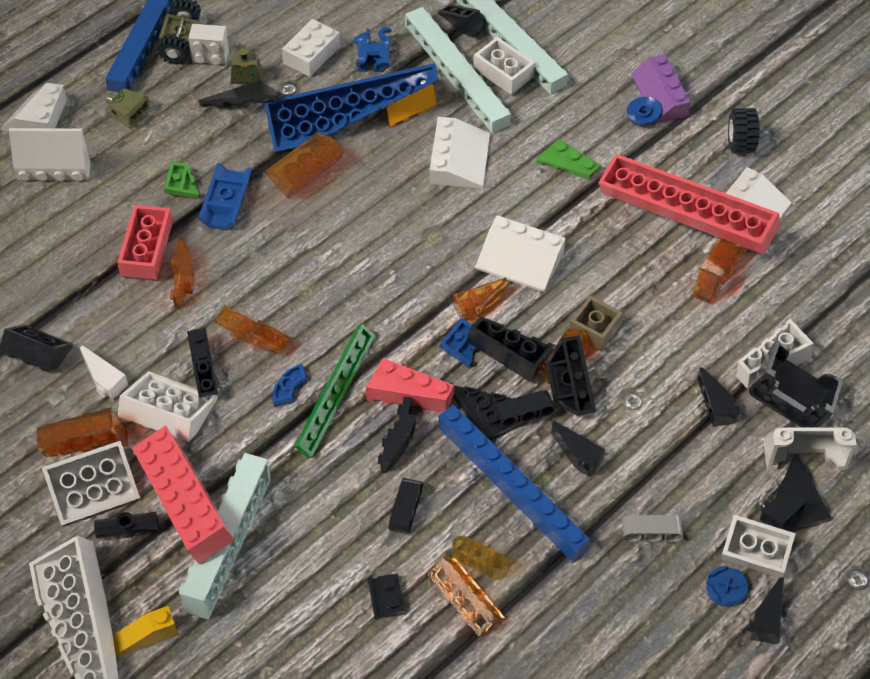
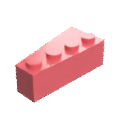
M383 358L366 386V398L368 401H374L375 399L381 400L386 404H391V402L402 404L404 397H411L412 406H418L424 410L444 412L449 408L454 399V385Z

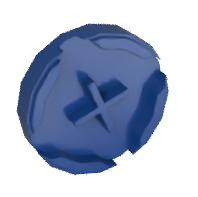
M722 566L710 572L706 581V591L714 603L724 607H733L744 601L748 593V581L740 570Z

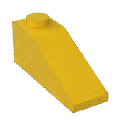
M169 606L149 612L113 635L116 657L178 635Z

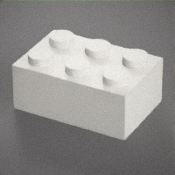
M311 19L282 48L283 64L311 77L340 48L339 32Z
M498 37L474 54V69L511 95L534 77L535 62Z
M734 515L721 559L779 578L783 577L795 533Z

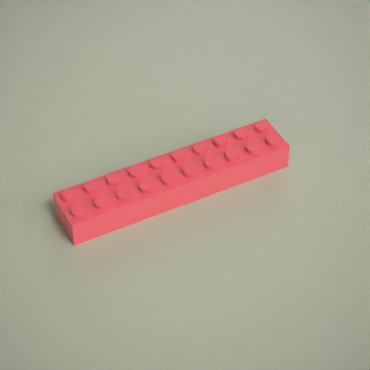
M615 154L598 182L602 193L762 254H765L781 225L778 212Z

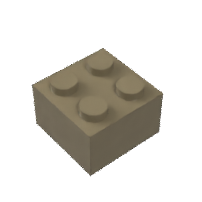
M589 296L570 320L569 335H580L582 342L602 352L621 326L623 312Z

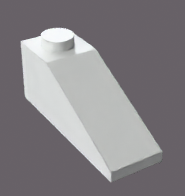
M81 346L80 350L97 388L96 391L100 396L107 397L113 401L128 386L125 374L86 347Z

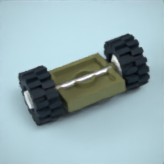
M173 0L169 14H166L159 36L157 53L161 59L164 58L163 61H169V64H172V62H174V65H177L178 62L182 64L188 57L190 51L188 38L191 26L200 22L198 20L201 8L199 4L197 5L196 0L194 2L192 0Z

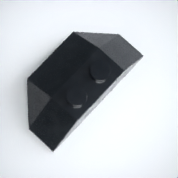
M577 335L562 338L546 361L553 401L576 416L595 413L596 408L581 337Z

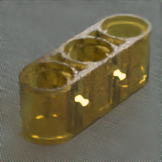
M457 536L453 540L452 556L456 561L495 580H501L506 577L508 570V559L506 556L466 536ZM463 547L465 550H458L457 548ZM477 556H482V557H484V558H483V559H477V558H475V557H477ZM500 565V566H502V568H499V569H498V568H495L494 566Z

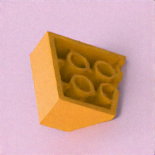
M433 84L384 108L390 128L396 126V123L400 121L405 122L409 120V117L415 114L420 115L437 107Z

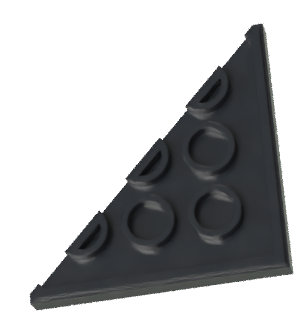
M259 80L200 99L198 102L201 107L209 104L212 106L224 105V102L245 104L247 100L253 103L266 102V99H273L277 102L279 97L276 92Z
M454 385V399L468 419L489 440L524 424L520 423L503 427L500 423L495 406L502 401L512 398L498 393L482 392L476 388Z
M798 453L794 454L775 497H806L808 501L805 510L784 529L789 532L828 522L831 519Z

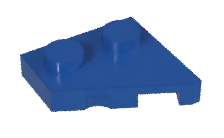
M461 318L442 340L439 348L467 367H470L474 346L466 342L472 324Z

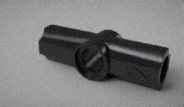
M157 511L134 515L129 512H123L117 517L94 520L96 539L120 535L124 538H130L136 533L159 530Z

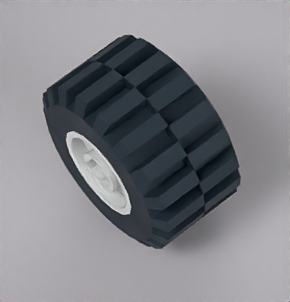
M733 108L728 121L729 147L732 153H754L758 147L760 135L757 110L755 108Z

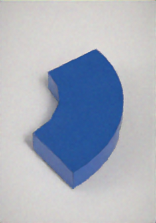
M303 363L288 369L275 384L273 389L274 407L293 403L295 390L307 383Z

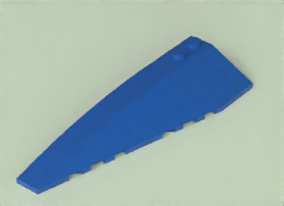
M435 63L279 98L277 102L274 100L264 102L274 152L310 145L439 81Z

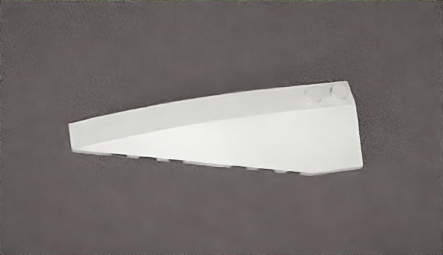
M76 536L29 563L36 601L40 607L44 606L45 613H43V616L50 623L51 633L54 638H57L58 648L70 674L74 675L75 679H118L112 629L94 543L88 539Z

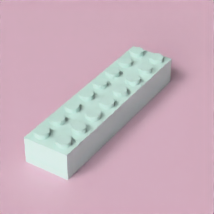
M244 453L242 459L238 460L234 477L231 476L229 479L228 490L226 494L223 493L218 510L235 541L202 563L198 564L195 560L194 564L189 566L186 582H182L179 589L185 613L209 620L271 481L268 459Z

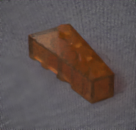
M719 238L700 267L692 297L713 305L728 275L732 273L734 264L737 265L740 254L743 255L746 247Z
M112 407L37 427V448L45 457L72 454V450L88 452L91 451V448L103 447L121 441L123 447H128L127 426Z

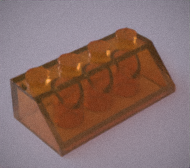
M316 133L266 170L265 174L289 199L339 161L344 150L332 137Z

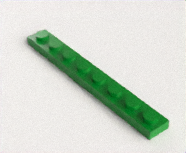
M363 324L357 325L294 445L307 458L313 457L375 337Z

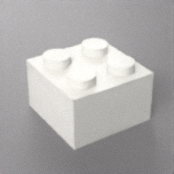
M192 24L188 38L192 63L226 65L229 54L226 26Z

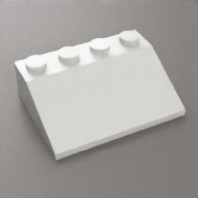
M438 117L430 164V184L483 189L490 133L456 118Z
M9 128L13 168L17 180L88 181L91 163L82 129Z
M746 167L726 192L728 195L778 212L780 218L792 203L766 177Z
M497 215L489 229L475 269L545 292L564 253L566 238Z
M148 371L120 395L118 416L157 431L166 425L174 437L189 442L198 433L218 396L212 395L199 398L196 388Z
M121 441L42 467L61 526L140 498Z

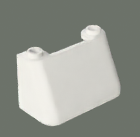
M778 428L765 436L763 444L767 470H777L779 462L786 461V453H824L825 461H833L837 465V470H847L857 446L855 434L848 428Z

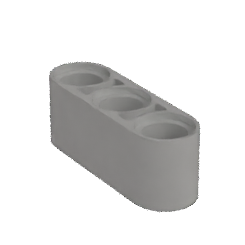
M628 515L622 519L623 539L627 542H678L683 539L682 518L677 515Z

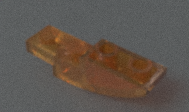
M179 237L178 243L174 244V259L171 258L170 269L173 270L175 285L174 289H171L170 299L173 300L174 308H182L185 293L193 294L194 269L190 251L183 237Z
M224 305L215 318V323L231 331L230 335L234 338L265 351L282 354L292 340L291 337L260 320L255 322Z

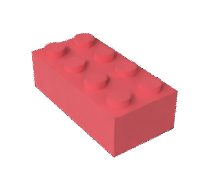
M134 205L117 262L120 276L158 279L173 224L170 208Z

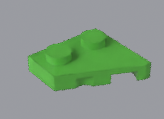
M171 161L164 193L194 199L199 198V191L196 189L189 164Z

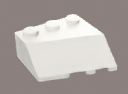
M46 83L33 92L1 127V131L9 132V128H55L67 101L64 85Z

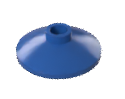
M647 96L634 99L627 107L628 118L640 125L655 122L662 113L660 102L655 98Z

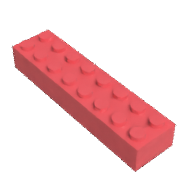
M166 425L132 447L186 549L198 564L235 541L180 444Z

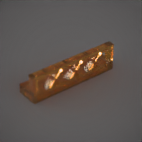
M442 557L427 574L478 636H482L492 624H500L505 618L454 557ZM441 568L445 571V581H441L436 575ZM451 584L457 585L458 596L452 595ZM463 599H468L471 602V612H466L463 608ZM476 614L482 615L486 620L481 628L476 624Z

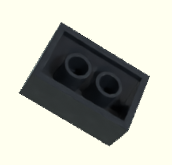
M24 324L4 329L0 351L6 353L5 355L8 357L21 359L25 364L39 366L38 369L42 371H50L60 366L72 349L73 343Z

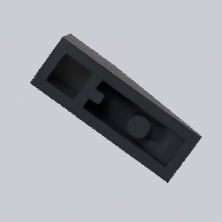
M449 4L438 11L440 16L463 34L476 36L481 30L485 29L480 10Z
M703 367L699 368L697 381L712 426L735 424L737 416L740 415L739 405L735 404L733 396Z
M555 420L552 422L551 434L572 465L580 473L592 476L604 460L605 449Z
M783 577L777 580L755 611L753 619H749L747 631L751 632L750 640L772 644L777 643L780 635Z

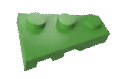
M560 139L541 154L536 162L540 165H543V163L551 165V168L556 170L559 168L566 170L569 174L588 180L600 170L601 166Z

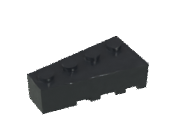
M482 316L472 325L466 342L529 382L533 380L544 366L555 344L549 342L548 344L540 342L539 338L534 336L530 338L520 334L521 331L516 329H506L503 324Z

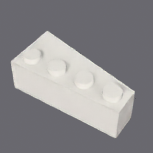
M791 319L786 322L784 327L778 328L773 336L762 341L758 348H754L738 361L736 377L747 389L750 388L765 356L776 340L789 348L790 353L787 360L796 366L811 359L814 343Z

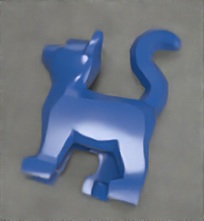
M383 27L378 32L379 39L385 43H371L370 28H367L365 33L354 37V43L358 46L359 59L356 60L358 72H366L369 61L376 62L374 64V72L382 73L385 66L389 68L391 39L385 34L392 32L391 28Z

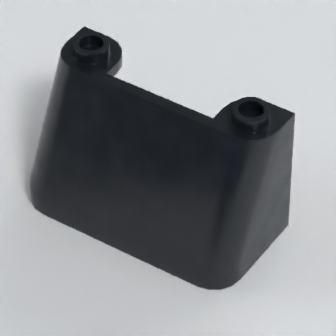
M776 340L771 345L750 385L749 394L801 428H818L834 413L843 381L832 374H823L817 379L788 361L789 348Z

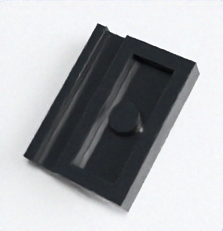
M398 573L377 576V578L373 579L368 578L374 619L405 615Z

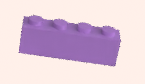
M666 54L649 57L632 72L631 76L641 96L655 98L661 104L662 113L655 121V124L688 117L690 101Z

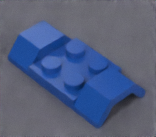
M217 163L198 217L208 228L226 231L234 226L248 188L252 168L248 167L243 172L228 170L221 163Z

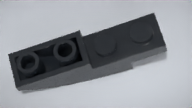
M206 328L187 331L198 396L202 398L218 395Z
M411 397L403 398V403L398 405L397 410L399 420H395L394 429L388 428L387 436H383L382 447L384 450L378 456L381 473H386L399 461L414 435L416 415H411Z

